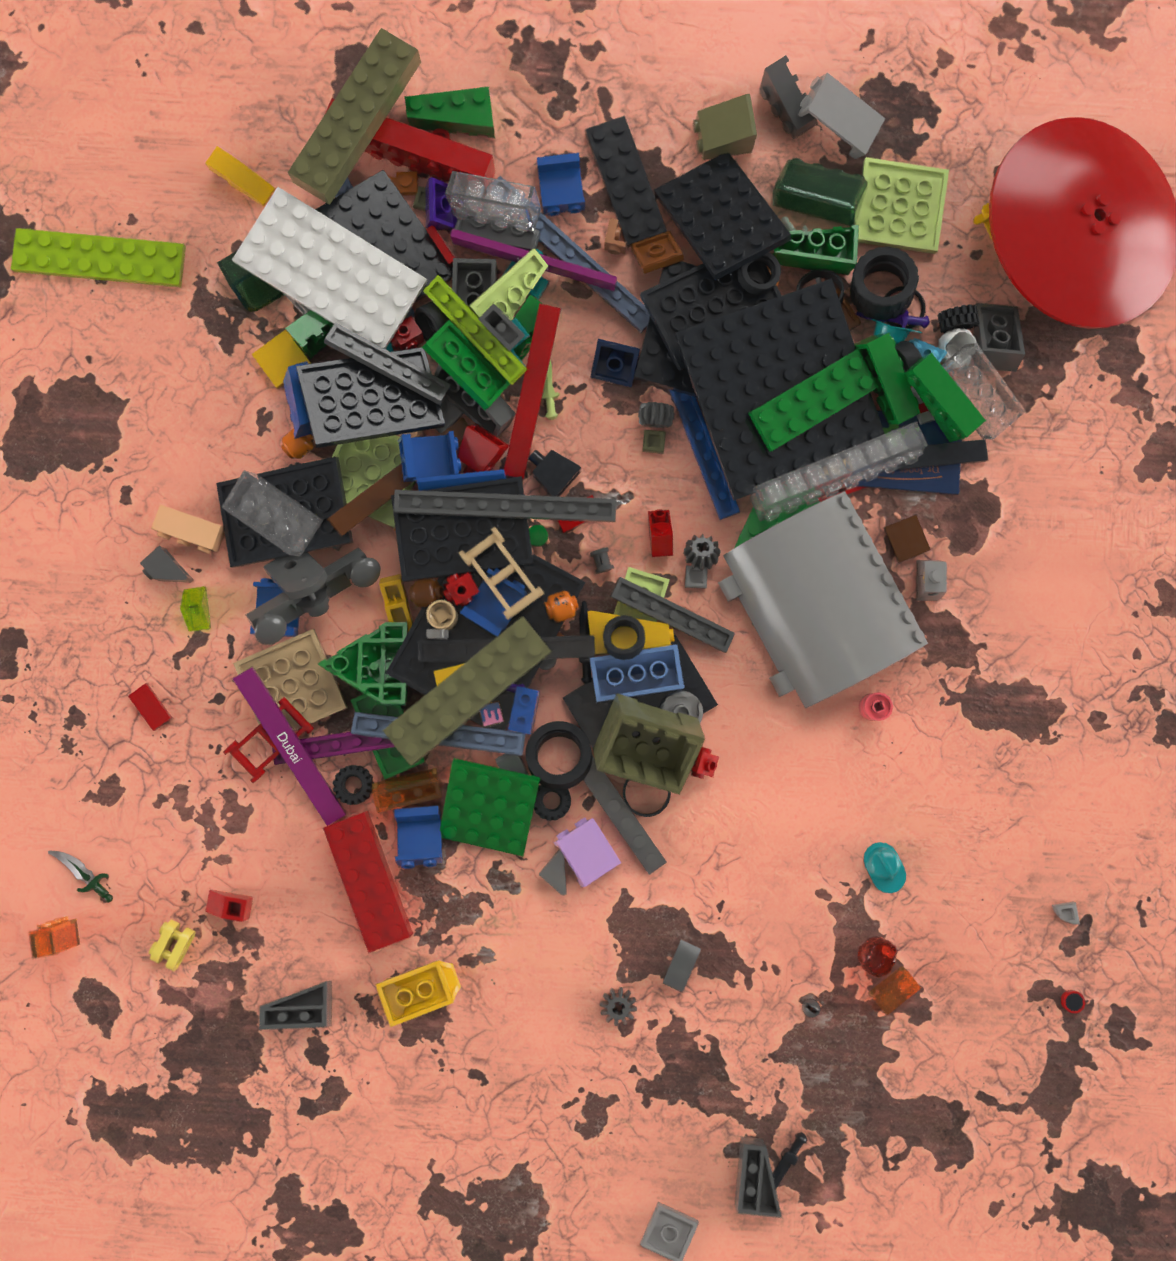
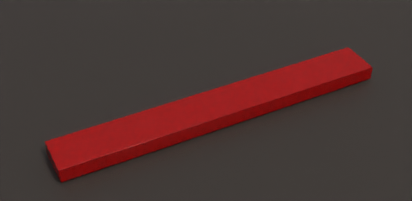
M539 304L526 365L528 370L523 378L504 467L507 476L525 479L528 458L530 456L561 308Z

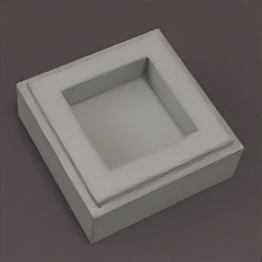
M686 566L685 588L706 589L708 568L704 567L701 571L698 566L693 569L691 566Z

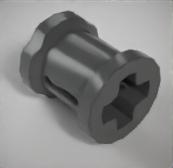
M607 547L590 553V556L594 558L597 568L595 570L596 574L614 569V565H611L607 553L609 549Z

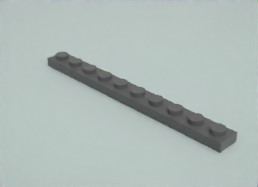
M395 490L394 513L616 522V499Z

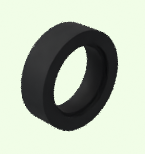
M555 721L542 725L531 735L526 746V761L532 776L540 777L539 784L549 789L564 790L576 786L587 776L592 764V750L588 737L579 727L572 723ZM554 737H565L575 742L581 752L577 766L570 772L560 775L545 771L538 762V752L547 740Z

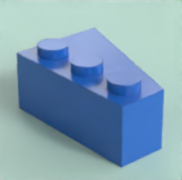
M307 361L289 366L283 380L295 439L312 434L296 372V366L309 364Z

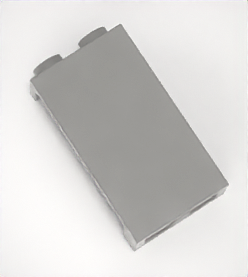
M829 73L821 77L817 76L810 85V93L804 97L800 104L801 109L798 116L802 117L809 113L852 146L849 155L854 159L866 155L885 118Z

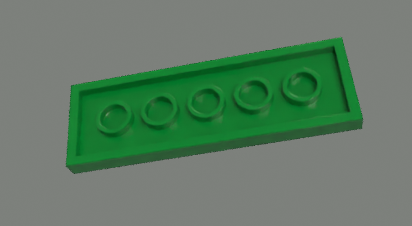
M859 349L748 414L770 452L878 388V385Z

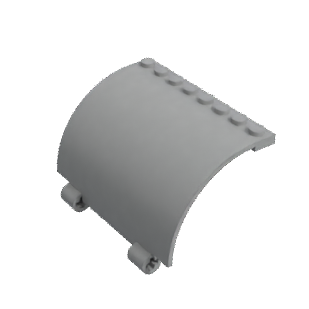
M845 491L797 513L723 555L733 575L718 582L728 602L739 597L779 672L769 678L778 696L781 697L796 690L805 709L876 674L928 644L924 633L918 626L913 613L906 604L903 595L900 593L892 575L883 562L882 556L877 551L872 538L866 531L861 518L858 516Z

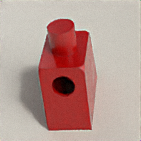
M478 424L467 426L457 456L461 462L466 464L463 473L491 471L509 445Z

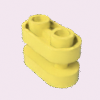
M171 919L169 922H164L159 930L161 936L158 942L153 943L149 954H151L150 960L158 964L163 959L168 960L166 968L176 971L185 957L196 931L187 927L181 932L179 931L180 923ZM173 940H178L173 951H168Z

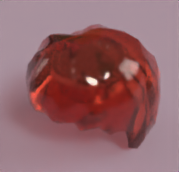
M875 936L868 938L864 944L859 946L857 958L863 970L869 975L879 978L891 972L896 963L895 959L898 949L891 941Z

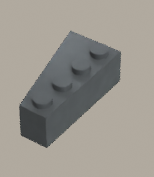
M438 365L434 376L451 384L450 390L445 397L473 422L496 437L510 426L516 413L501 395L487 410H484Z

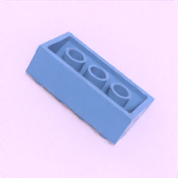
M677 644L644 649L639 655L628 660L616 659L611 655L590 658L596 703L614 700L616 693L635 697L684 689Z

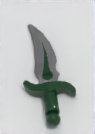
M48 851L50 855L61 861L74 874L77 880L87 884L84 888H77L78 892L83 893L94 890L107 903L112 902L113 896L99 883L101 879L109 878V874L103 873L95 877L92 870H88L84 863L77 858L60 851Z

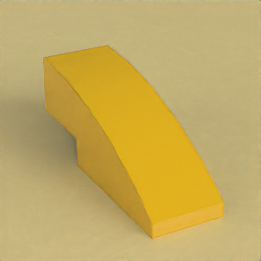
M216 146L205 162L209 170L225 179L229 185L262 206H265L276 190L257 173L218 146Z
M401 574L380 578L379 586L389 622H407L409 632L413 625V619Z

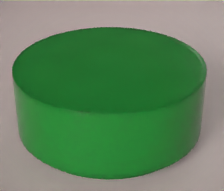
M534 525L529 528L531 545L534 547L545 545L548 541L546 528L541 525Z

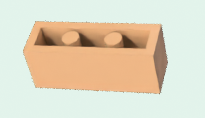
M161 504L151 529L158 532L157 536L167 540L170 537L177 538V543L190 547V544L197 545V550L210 554L211 550L218 553L225 534L224 527Z

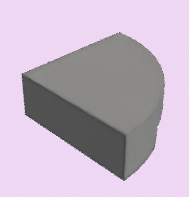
M1076 902L1052 905L1055 914L1061 920L1070 924H1080Z

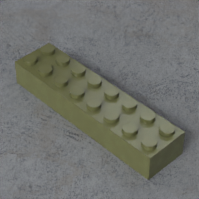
M383 28L379 30L289 169L288 174L294 184L327 204H331L421 64L418 49Z
M521 617L382 731L410 766L414 765L550 655L552 651L526 619Z

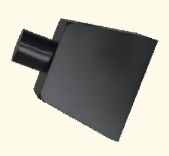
M536 449L528 458L537 466L532 472L533 477L549 496L560 497L581 473L579 465L554 450H551L544 456Z

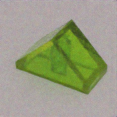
M206 586L184 589L180 610L188 631L211 629Z

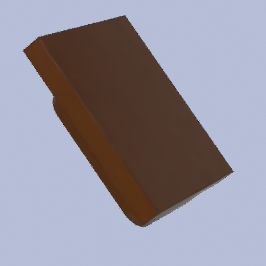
M917 515L884 527L898 563L931 550Z

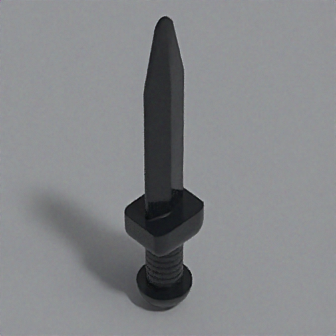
M585 601L582 602L579 616L580 636L590 635L588 608ZM579 658L583 669L581 681L584 684L590 683L593 680V677L591 678L590 658Z
M797 1133L791 1147L783 1149L781 1153L782 1159L773 1172L776 1189L790 1166H795L798 1162L797 1153L802 1145L807 1143V1137L804 1133Z

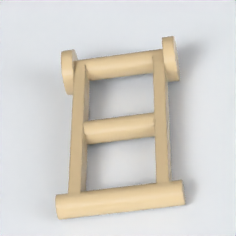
M493 527L491 529L493 534L468 552L460 551L459 555L468 567L471 565L475 567L506 609L503 614L509 620L542 596L544 592L540 587L534 588L502 545L505 541L504 538ZM495 543L510 564L489 579L474 558ZM516 571L531 593L509 607L495 586Z

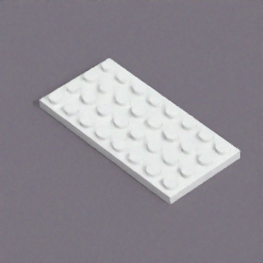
M280 187L276 188L232 259L240 267L329 322L337 323L384 349L387 348L428 282L420 274Z

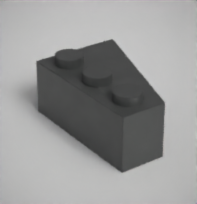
M785 55L765 68L760 85V94L764 100H768L773 114L782 121L785 132L795 139L813 128L817 119L809 113L802 117L798 116L801 109L800 104L807 94L806 92L803 94L800 92L796 84L799 79L796 74L792 76L786 64L789 62V59Z
M325 981L260 1006L259 1030L332 1026V981Z
M741 1136L735 1195L737 1213L782 1218L765 1142L762 1138Z

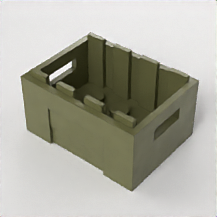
M616 693L593 748L597 771L680 795L703 745L705 736L696 717L680 712L676 714L640 703L637 699ZM634 731L640 732L639 736L636 737L632 733ZM654 737L660 738V741L657 743L652 740Z

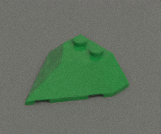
M385 622L378 626L377 630L369 635L365 634L337 651L336 655L327 660H322L318 665L383 706L406 705L408 685L389 676L386 672L408 634L407 622Z

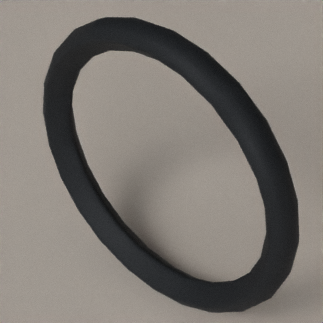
M904 286L891 289L884 297H890L893 293L902 291ZM916 290L915 295L921 303V314L919 317H924L926 313L925 300ZM887 322L890 326L902 328V325ZM907 325L905 329H912L917 325Z

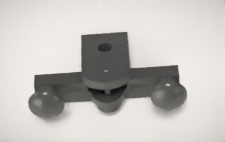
M359 548L325 568L308 552L275 559L263 566V568L283 593L247 613L246 617L251 627L255 630V638L258 642L264 645L275 644L285 635L286 624L305 613H309L312 617L325 614L329 609V599L351 586L350 579L354 585L361 588L374 584L380 576V564L374 558H367L365 553Z

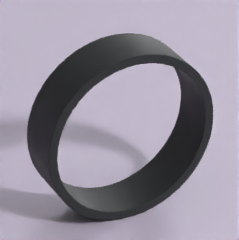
M826 269L813 270L806 273L799 280L797 290L802 289L806 283L816 278H832L833 282L841 290L839 301L842 304L844 284L842 279L833 271Z
M626 779L623 786V799L633 813L643 817H651L661 813L667 807L671 797V792L669 791L665 804L658 811L643 814L633 810L626 800L625 790L629 781Z

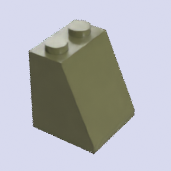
M745 94L697 111V117L693 120L694 132L698 133L699 140L696 143L698 153L702 154V160L713 159L725 153H730L731 156L752 153L757 131L750 94Z

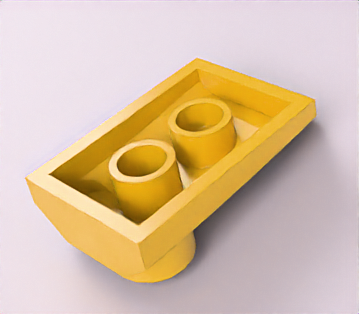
M437 960L376 983V988L389 1025L392 1027L454 1003L455 996L461 989V985L453 963Z

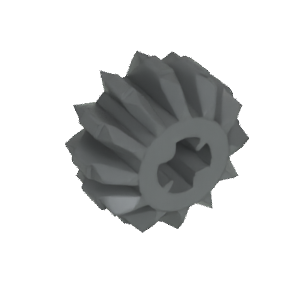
M657 402L642 403L638 411L639 423L648 427H670L673 424L674 407Z
M702 534L698 538L694 535L692 540L686 542L683 554L686 556V563H692V569L698 566L701 571L704 567L710 570L713 564L716 565L718 563L721 550L718 548V541L712 542V536L705 538L704 534Z
M619 987L618 993H615L614 988H610L611 996L604 993L603 997L606 1001H600V1006L604 1008L601 1010V1015H608L606 1017L607 1023L614 1019V1026H618L619 1020H622L623 1025H626L625 1017L633 1020L634 1015L631 1012L637 1011V1007L632 1005L636 1002V998H629L631 995L630 990L623 994L622 987ZM616 1002H620V1005L623 1003L622 1010L617 1011V1008L613 1009Z

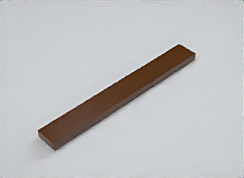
M462 417L438 436L446 435L449 431H453L454 437L458 439L459 448L465 429L469 424ZM400 464L327 520L342 537L391 500V495H395V490H404L414 481L404 482L402 465Z

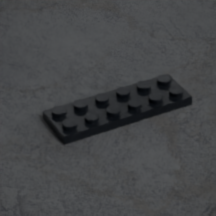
M625 116L585 129L586 137L616 219H618L627 248L631 247L630 245L667 232Z

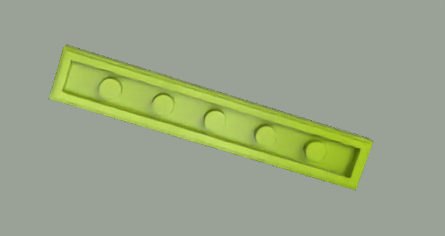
M439 275L423 290L510 384L513 385L528 370L478 320L479 317Z

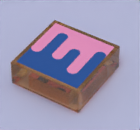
M500 701L489 703L479 712L483 728L505 722Z

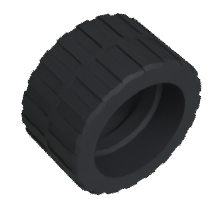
M885 246L869 250L859 258L858 263L854 267L850 285V297L859 313L861 312L867 318L887 321L888 319L897 318V316L902 315L909 308L919 280L918 268L914 260L908 256L909 254L898 248ZM886 271L896 275L901 280L904 289L897 295L881 297L867 289L864 279L874 272Z

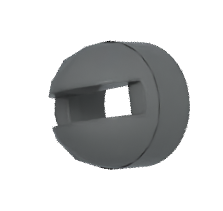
M807 999L802 1004V1011L807 1017L813 1018L820 1013V1005L814 999ZM808 1004L816 1009L815 1013L806 1008Z

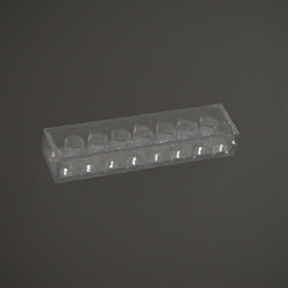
M914 422L755 486L750 500L759 521L766 519L769 522L778 518L780 513L786 511L789 514L798 510V506L806 503L809 506L818 502V498L826 495L828 498L839 493L838 490L846 487L847 490L854 488L859 484V481L866 479V482L871 481L884 471L886 474L897 470L901 464L911 465L918 461V457L923 454L928 444L918 423Z

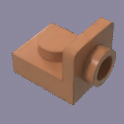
M610 218L604 244V250H608L609 253L615 255L625 254L626 243L619 241L621 228L618 227V219Z

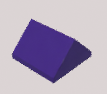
M431 177L425 186L426 229L432 225L436 230L452 231V229H455L459 216L458 188Z

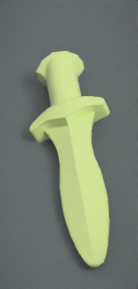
M551 359L542 400H546L547 414L545 417L549 420H554L558 416L555 412L554 399L558 398L560 393L555 392L553 388Z

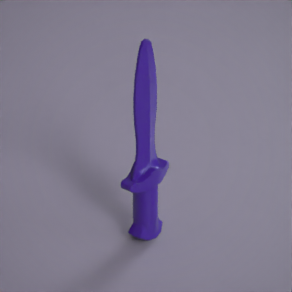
M906 310L897 318L888 319L884 322H895L902 325V328H906L907 324L921 326L925 329L928 327L930 320L928 316H908L909 313ZM861 312L856 313L859 317L872 320V318L863 316Z

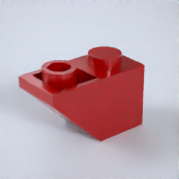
M662 509L648 511L652 557L673 556V531L670 511Z
M210 889L205 912L222 919L244 922L250 918L253 897Z

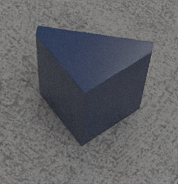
M598 339L590 378L632 387L640 348Z

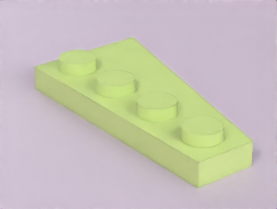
M535 248L532 249L469 305L470 309L480 318L494 303L512 320L531 289L534 288L547 269V263Z

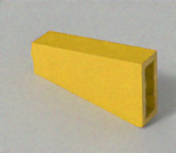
M587 611L590 635H594L595 655L609 654L605 649L603 641L604 627L611 619L620 615ZM637 619L644 627L645 632L643 650L670 646L671 642H674L673 629H669V624ZM618 627L612 632L611 641L617 648L628 649L637 642V633L631 627Z

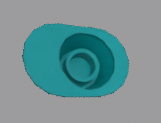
M872 319V321L876 322L873 335L890 333L896 344L904 341L910 332L922 333L916 330L890 326Z
M882 842L874 843L867 848L864 853V864L873 884L884 893L899 891L906 882V871L895 849L889 844Z

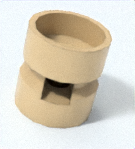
M438 600L428 607L427 619L435 629L451 630L458 622V613L451 603L445 600Z

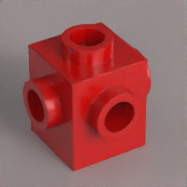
M412 316L403 320L390 342L395 349L399 348L400 351L415 349L424 342L422 331Z
M469 572L461 575L455 573L446 579L447 583L443 585L445 588L443 594L449 603L453 602L455 605L460 604L464 606L473 600L472 596L480 592ZM459 586H461L460 593L457 592Z
M701 747L691 769V776L704 779L705 775L713 777L719 756L711 754V749Z

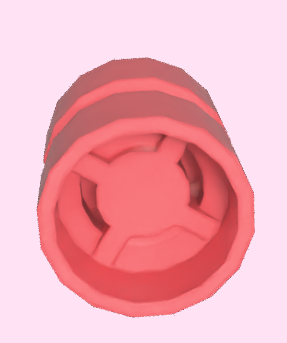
M880 692L867 694L859 702L860 714L870 721L885 720L891 715L893 710V703L890 697Z

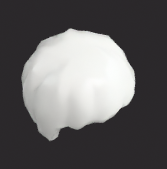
M960 328L943 334L937 346L947 352L941 362L953 369L966 365L978 350V344L971 331Z

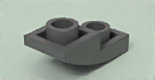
M680 940L662 984L683 993L701 949Z

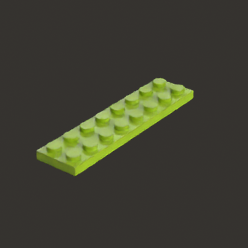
M16 228L11 270L21 273L181 287L186 246L183 243Z

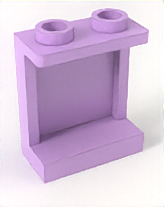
M584 817L574 824L576 826L575 829L570 832L568 829L564 830L556 836L558 840L553 842L555 846L559 847L576 874L580 887H586L621 863L594 818L587 820Z

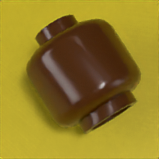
M418 579L410 586V600L419 608H428L433 602L443 599L444 589L436 579Z

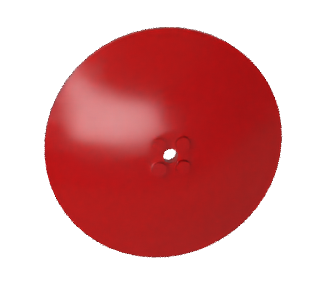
M1068 117L1052 120L1032 129L1021 137L1004 156L994 177L990 193V231L995 251L1006 275L1027 301L1042 313L1064 324L1079 328L1100 329L1117 326L1138 317L1160 298L1176 268V200L1171 186L1158 163L1139 142L1122 130L1105 122L1082 117ZM1095 211L1100 214V221L1096 219Z

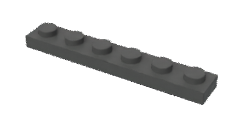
M337 323L333 325L325 337L324 343L439 405H441L450 390L451 384Z
M618 577L610 595L611 598L662 623L669 624L670 627L724 653H727L735 635L734 632L622 577Z
M592 755L590 771L583 781L650 875L667 863V861L632 811L627 807L604 772L597 771L595 758Z

